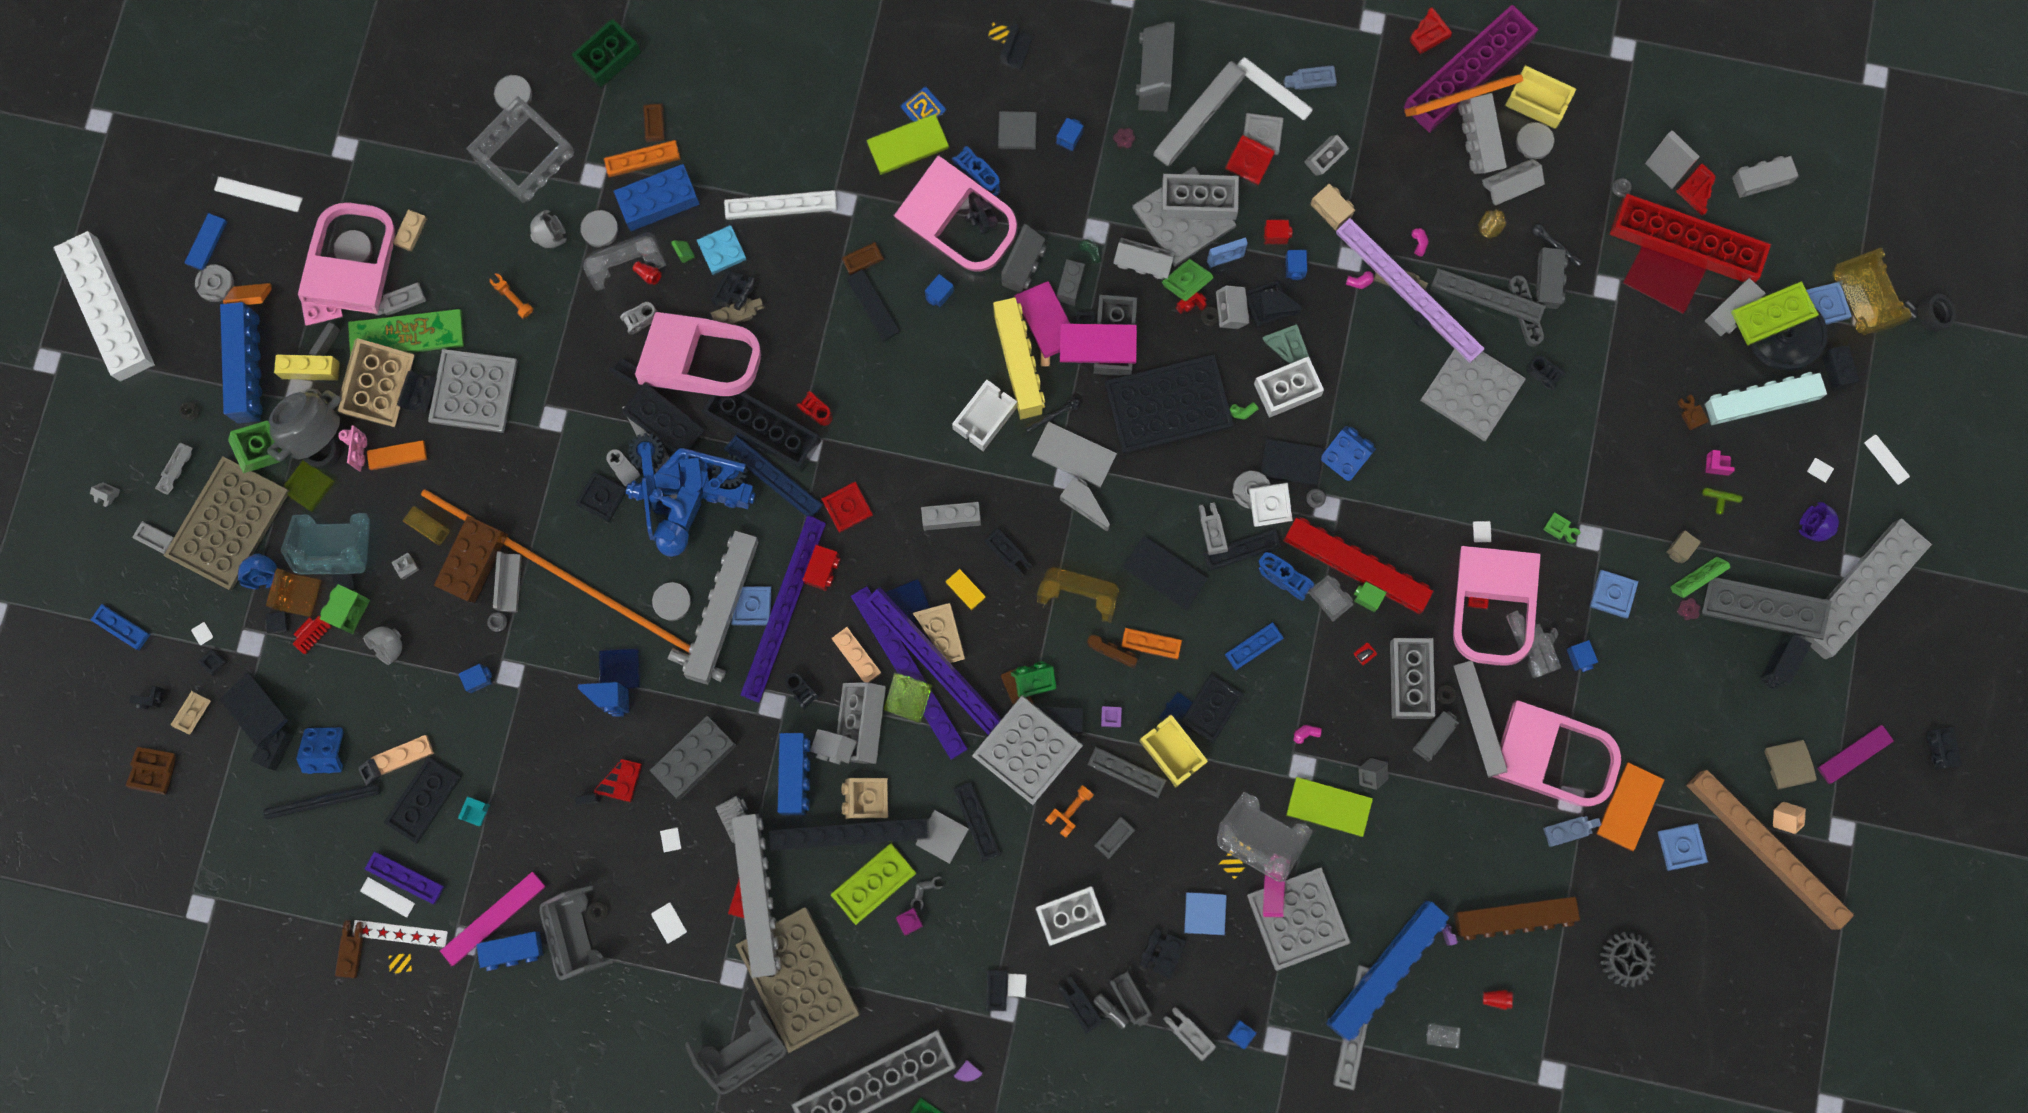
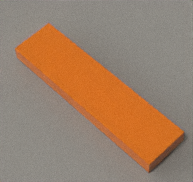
M676 140L607 157L604 158L608 176L613 177L680 160Z

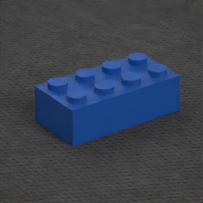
M684 164L614 190L630 231L700 205Z
M780 733L778 813L781 815H806V811H809L810 800L806 797V791H810V779L807 778V771H810V760L807 758V752H810L811 741L804 733Z

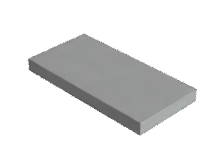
M1671 131L1645 164L1672 189L1697 161L1699 155L1674 131Z
M1048 422L1032 457L1101 488L1117 453Z

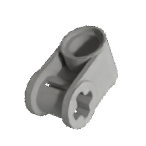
M644 302L624 312L620 319L628 327V333L635 334L652 324L655 312L658 311L651 303ZM647 310H652L649 316H645Z
M611 450L607 454L608 464L625 487L628 483L641 476L621 451ZM614 457L619 459L618 463L613 460Z

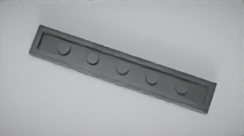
M1439 268L1431 285L1432 288L1538 325L1546 307L1537 302Z

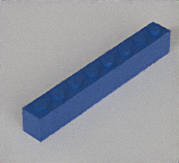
M1425 901L1326 1024L1344 1040H1354L1359 1035V1029L1362 1025L1367 1024L1371 1020L1374 1010L1384 1004L1386 995L1396 989L1399 979L1409 973L1411 964L1421 958V952L1424 948L1429 947L1433 943L1436 933L1446 927V921L1449 917L1433 902Z

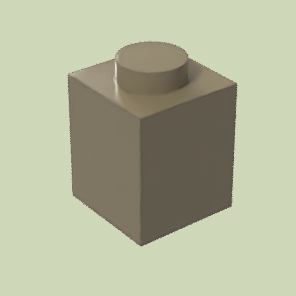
M1683 531L1677 536L1666 552L1670 554V558L1675 562L1684 563L1690 558L1701 542L1687 531Z

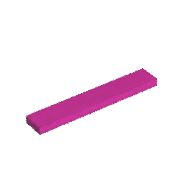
M531 872L441 949L440 952L451 966H455L477 947L476 944L483 942L546 886L534 872Z

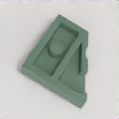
M1297 324L1263 337L1264 342L1288 364L1309 357Z

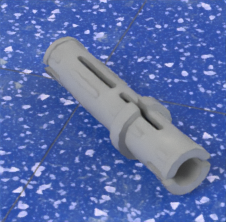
M672 648L668 660L684 665L686 660L689 661L691 654H686ZM715 667L711 678L722 682L726 671Z

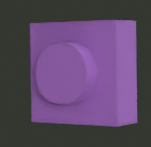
M1102 707L1101 727L1121 728L1122 707Z

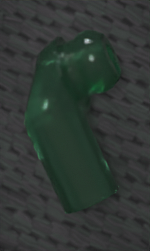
M1083 239V241L1079 242L1078 246L1081 251L1087 250L1090 252L1092 263L1101 262L1099 248L1089 239Z

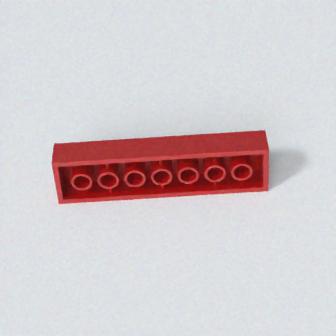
M1626 194L1621 200L1609 234L1741 282H1745L1750 278L1754 283L1760 279L1771 244L1630 194Z

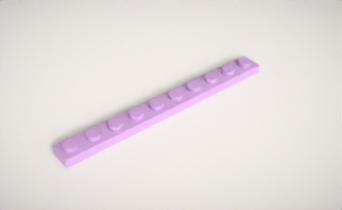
M1350 218L1336 231V234L1411 307L1419 311L1431 323V326L1469 363L1485 349Z

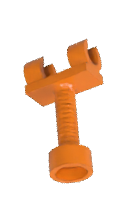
M495 274L500 282L496 284L490 279L493 287L516 305L519 309L517 313L522 319L529 316L534 308L529 303L523 304L510 290V286L503 280L501 275Z
M1083 785L1077 790L1079 795L1066 812L1061 814L1058 810L1054 809L1045 820L1050 825H1052L1057 817L1066 822V827L1060 833L1065 838L1076 827L1069 821V817L1075 813L1074 811L1080 807L1079 805L1083 801H1090L1094 796Z

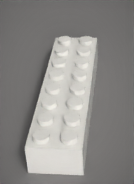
M87 231L55 246L54 250L110 375L119 381H123L154 366L155 364L98 238Z

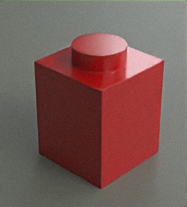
M1266 220L1264 226L1265 244H1287L1288 239L1292 238V227H1289V220Z

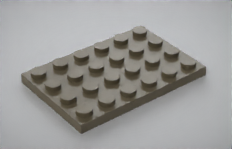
M222 456L163 556L232 591L238 581L239 565L244 559L254 554L290 491L252 471L243 473L239 464Z
M807 907L776 923V929H773L774 937L778 939L776 956L781 961V969L778 970V974L752 978L747 939L736 944L788 1053L860 1015Z

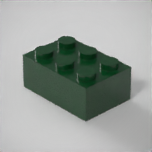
M611 19L571 55L576 64L601 88L637 57L641 51L638 44Z

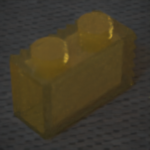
M416 506L412 507L403 519V522L437 545H441L450 532L448 528Z

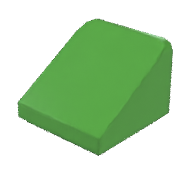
M672 241L671 244L682 263L695 257L687 242Z

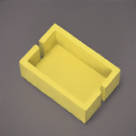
M1525 66L1521 72L1524 81L1515 84L1505 106L1556 129L1576 89Z
M1172 715L1157 725L1156 729H1152L1140 739V743L1175 787L1190 777V772L1192 774L1208 762Z

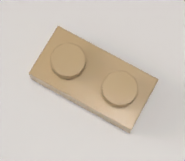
M408 210L393 241L394 245L412 251L427 218Z
M191 691L171 726L190 735L211 701Z

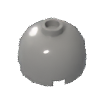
M544 210L533 218L530 236L534 243H538L544 248H555L566 242V238L563 239L562 235L565 234V230L555 215L551 216L548 214L551 211Z
M383 626L375 627L363 637L370 650L374 649L376 652L375 656L387 665L394 662L402 651V642L400 640L402 636L396 629L391 630Z

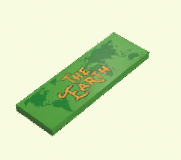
M460 309L348 322L350 356L354 341L357 338L407 353L464 347L462 311Z

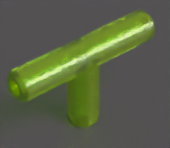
M1704 488L1702 492L1704 496L1718 498L1716 514L1720 515L1724 513L1726 500L1737 503L1742 501L1741 495Z

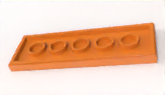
M1521 74L1508 76L1407 108L1405 114L1406 117L1419 115L1520 83L1524 80Z

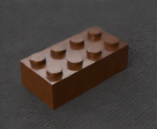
M467 516L434 586L463 600L475 603L496 561L497 551L500 552L508 534Z

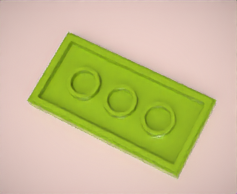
M935 114L867 140L880 175L949 149Z
M1802 281L1731 311L1747 345L1819 315Z
M1296 777L1286 815L1363 837L1373 798Z
M891 843L830 895L853 923L857 925L917 873Z

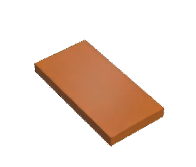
M1626 763L1601 820L1602 826L1598 827L1596 834L1628 850L1634 851L1664 779L1635 765Z

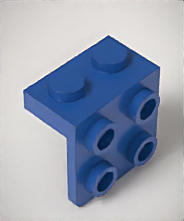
M1345 426L1322 454L1321 461L1345 480L1350 481L1374 453L1376 448L1373 447L1374 444L1370 440L1360 437L1358 435L1359 432L1355 428Z
M341 727L307 728L304 730L296 758L302 773L342 772L343 765L338 756L344 733Z

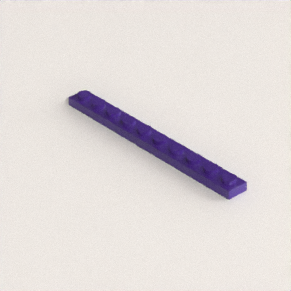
M807 516L740 695L754 702H760L804 584L803 577L815 545L819 543L826 524L812 516Z
M866 586L851 596L852 600L951 760L968 749L900 639L865 602L872 595Z
M878 588L865 602L989 735L1001 721L998 714L881 588Z

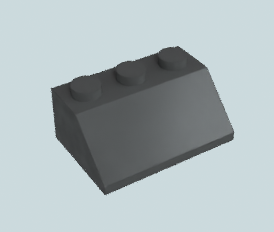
M1024 224L1001 273L1002 286L1019 293L1025 289L1028 290L1032 281L1030 279L1032 272L1036 273L1039 267L1038 259L1040 256H1044L1047 249L1045 239L1026 224Z

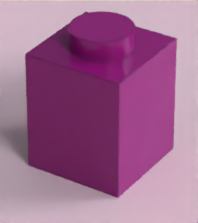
M914 908L896 917L905 936L924 927Z

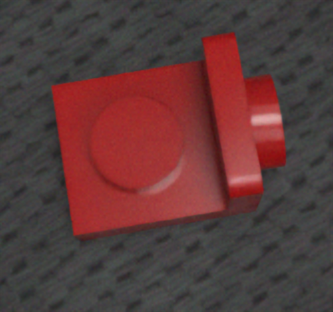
M1196 292L1187 301L1183 299L1179 301L1176 309L1181 314L1184 311L1189 312L1196 304L1203 311L1207 305L1206 299L1201 293Z

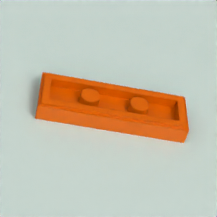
M423 440L367 451L370 470L427 460L426 447Z
M1125 628L1121 648L1178 660L1182 640Z

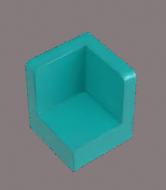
M467 797L458 819L481 826L490 805Z

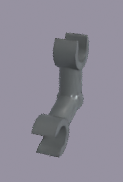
M934 877L930 881L918 882L916 884L915 897L911 901V908L916 900L921 903L920 910L923 908L922 897L924 890L931 888L941 889L943 886L936 887L934 885V881L941 877Z

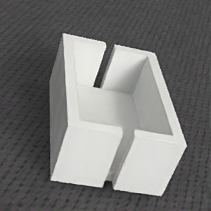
M986 380L952 423L953 430L965 439L969 437L972 444L984 451L1017 409V401L1005 392L1001 394V390Z

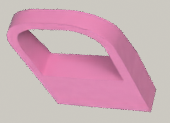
M940 156L935 159L894 215L902 224L970 271H985L994 267L1013 244L1018 228L1015 215L1004 202ZM971 192L976 193L999 209L1009 220V231L1006 238L995 253L983 262L968 261L937 239Z
M340 203L327 208L319 216L298 292L301 303L378 314L394 245L393 241L395 239V229L391 218L386 212L368 205ZM343 214L374 217L382 221L386 226V232L377 264L320 256L329 223L334 218Z
M655 312L635 375L638 384L641 385L645 382L649 386L718 396H733L745 391L755 380L761 360V350L754 334L743 327L703 318ZM700 335L736 339L748 343L752 347V355L746 373L740 379L728 383L688 375Z
M1461 546L1453 640L1456 648L1465 658L1477 663L1505 666L1515 664L1527 656L1534 640L1540 554ZM1464 597L1527 603L1524 646L1518 652L1507 656L1478 653L1470 649L1462 638Z
M1517 700L1512 704L1500 743V749L1508 772L1493 777L1576 806L1588 807L1603 802L1612 793L1621 765V754L1616 741L1605 731ZM1559 726L1598 739L1607 747L1611 757L1610 767L1604 787L1597 796L1582 798L1543 783Z

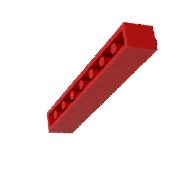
M1296 518L1283 540L1362 584L1368 582L1385 591L1386 597L1418 614L1423 612L1433 593L1429 585L1423 582L1417 583L1412 580V576L1395 571L1396 568L1390 564L1384 565L1378 562L1379 559L1373 555L1368 554L1367 556L1363 554L1362 550L1354 545L1348 546L1340 537L1328 535L1325 529L1311 526L1310 522L1304 518Z

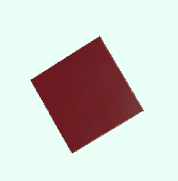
M1642 246L1623 283L1684 314L1706 269Z

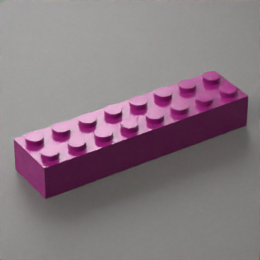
M1511 5L1407 99L1404 109L1406 110L1413 106L1483 85L1534 39L1538 29L1519 10ZM1460 102L1414 115L1413 117L1430 133L1458 108Z

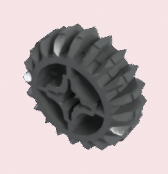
M1622 932L1620 936L1617 934L1613 935L1614 941L1612 939L1607 940L1610 946L1603 945L1602 947L1606 950V953H1600V956L1605 957V961H1600V964L1607 966L1603 969V972L1610 971L1608 979L1615 977L1614 983L1619 984L1621 982L1623 987H1626L1628 983L1630 987H1635V982L1638 985L1643 984L1642 979H1649L1646 973H1654L1649 968L1656 965L1654 962H1651V959H1654L1656 956L1649 954L1653 948H1646L1648 941L1643 940L1641 942L1642 936L1637 935L1634 937V933H1629L1628 936L1625 932ZM1626 943V947L1623 948L1621 954H1614L1621 944ZM1633 946L1640 951L1642 959L1636 956ZM1620 957H1628L1636 962H1625V959H1620ZM1614 961L1620 963L1622 974L1616 969ZM1635 965H1641L1636 974L1629 976Z

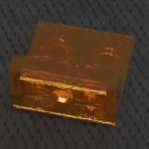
M276 569L266 606L278 611L311 617L321 581Z

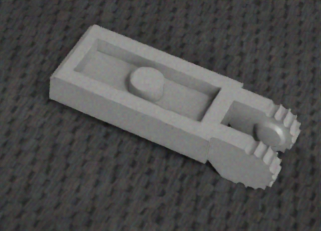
M1215 502L1210 503L1211 516H1206L1205 507L1199 505L1200 521L1208 555L1228 552L1220 515L1217 512Z
M1174 1007L1172 1009L1173 1013L1183 1022L1177 1027L1167 1016L1163 1018L1164 1021L1174 1030L1173 1032L1203 1061L1216 1046L1188 1017L1186 1018Z

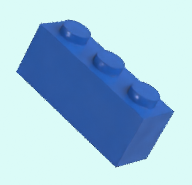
M531 932L476 944L480 968H487V971L499 969V965L505 963L506 967L518 965V961L526 959V963L538 961V957L543 956L540 932Z

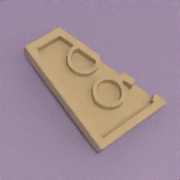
M951 603L913 613L933 645L950 663L965 659Z

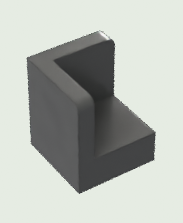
M1370 758L1359 767L1360 786L1377 790L1388 780V762Z

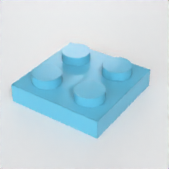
M731 225L697 240L712 275L747 260Z

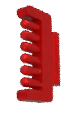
M318 616L315 620L309 617L294 633L297 639L293 642V645L303 654H307V650L311 649L306 643L311 647L314 646L309 639L317 643L313 636L319 640L321 637L317 633L323 636L324 633L321 630L327 632L326 628H332L329 623L320 619L321 616Z

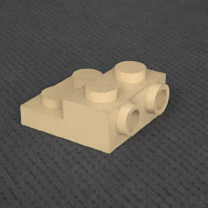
M887 778L845 779L841 790L842 794L845 795V803L842 804V814H846V819L888 818Z

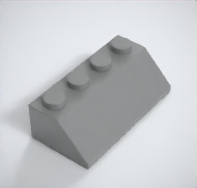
M843 683L837 734L856 741L849 762L876 764L886 686L872 683Z

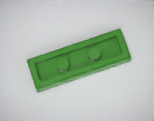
M1715 557L1670 588L1673 593L1685 598L1731 568L1730 564L1719 557Z

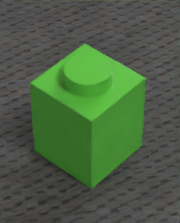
M1365 582L1362 586L1358 585L1354 593L1356 596L1354 602L1375 612L1386 592Z

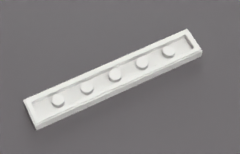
M835 190L724 200L726 220L837 210Z

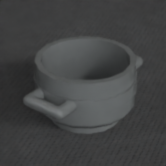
M326 390L321 396L315 393L297 392L284 398L273 409L269 417V432L275 442L268 448L267 453L277 461H283L288 455L299 460L308 458L320 451L333 438L339 427L340 417L333 409L341 402V397L330 390Z

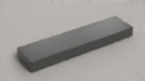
M1095 747L1087 764L1156 798H1159L1167 781L1098 747Z

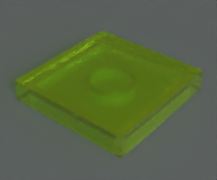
M303 460L284 484L283 488L290 491L288 492L289 497L313 512L335 481Z

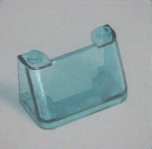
M357 513L351 515L350 524H316L309 515H292L281 553L292 571L298 574L363 573L368 559L370 520L366 513Z

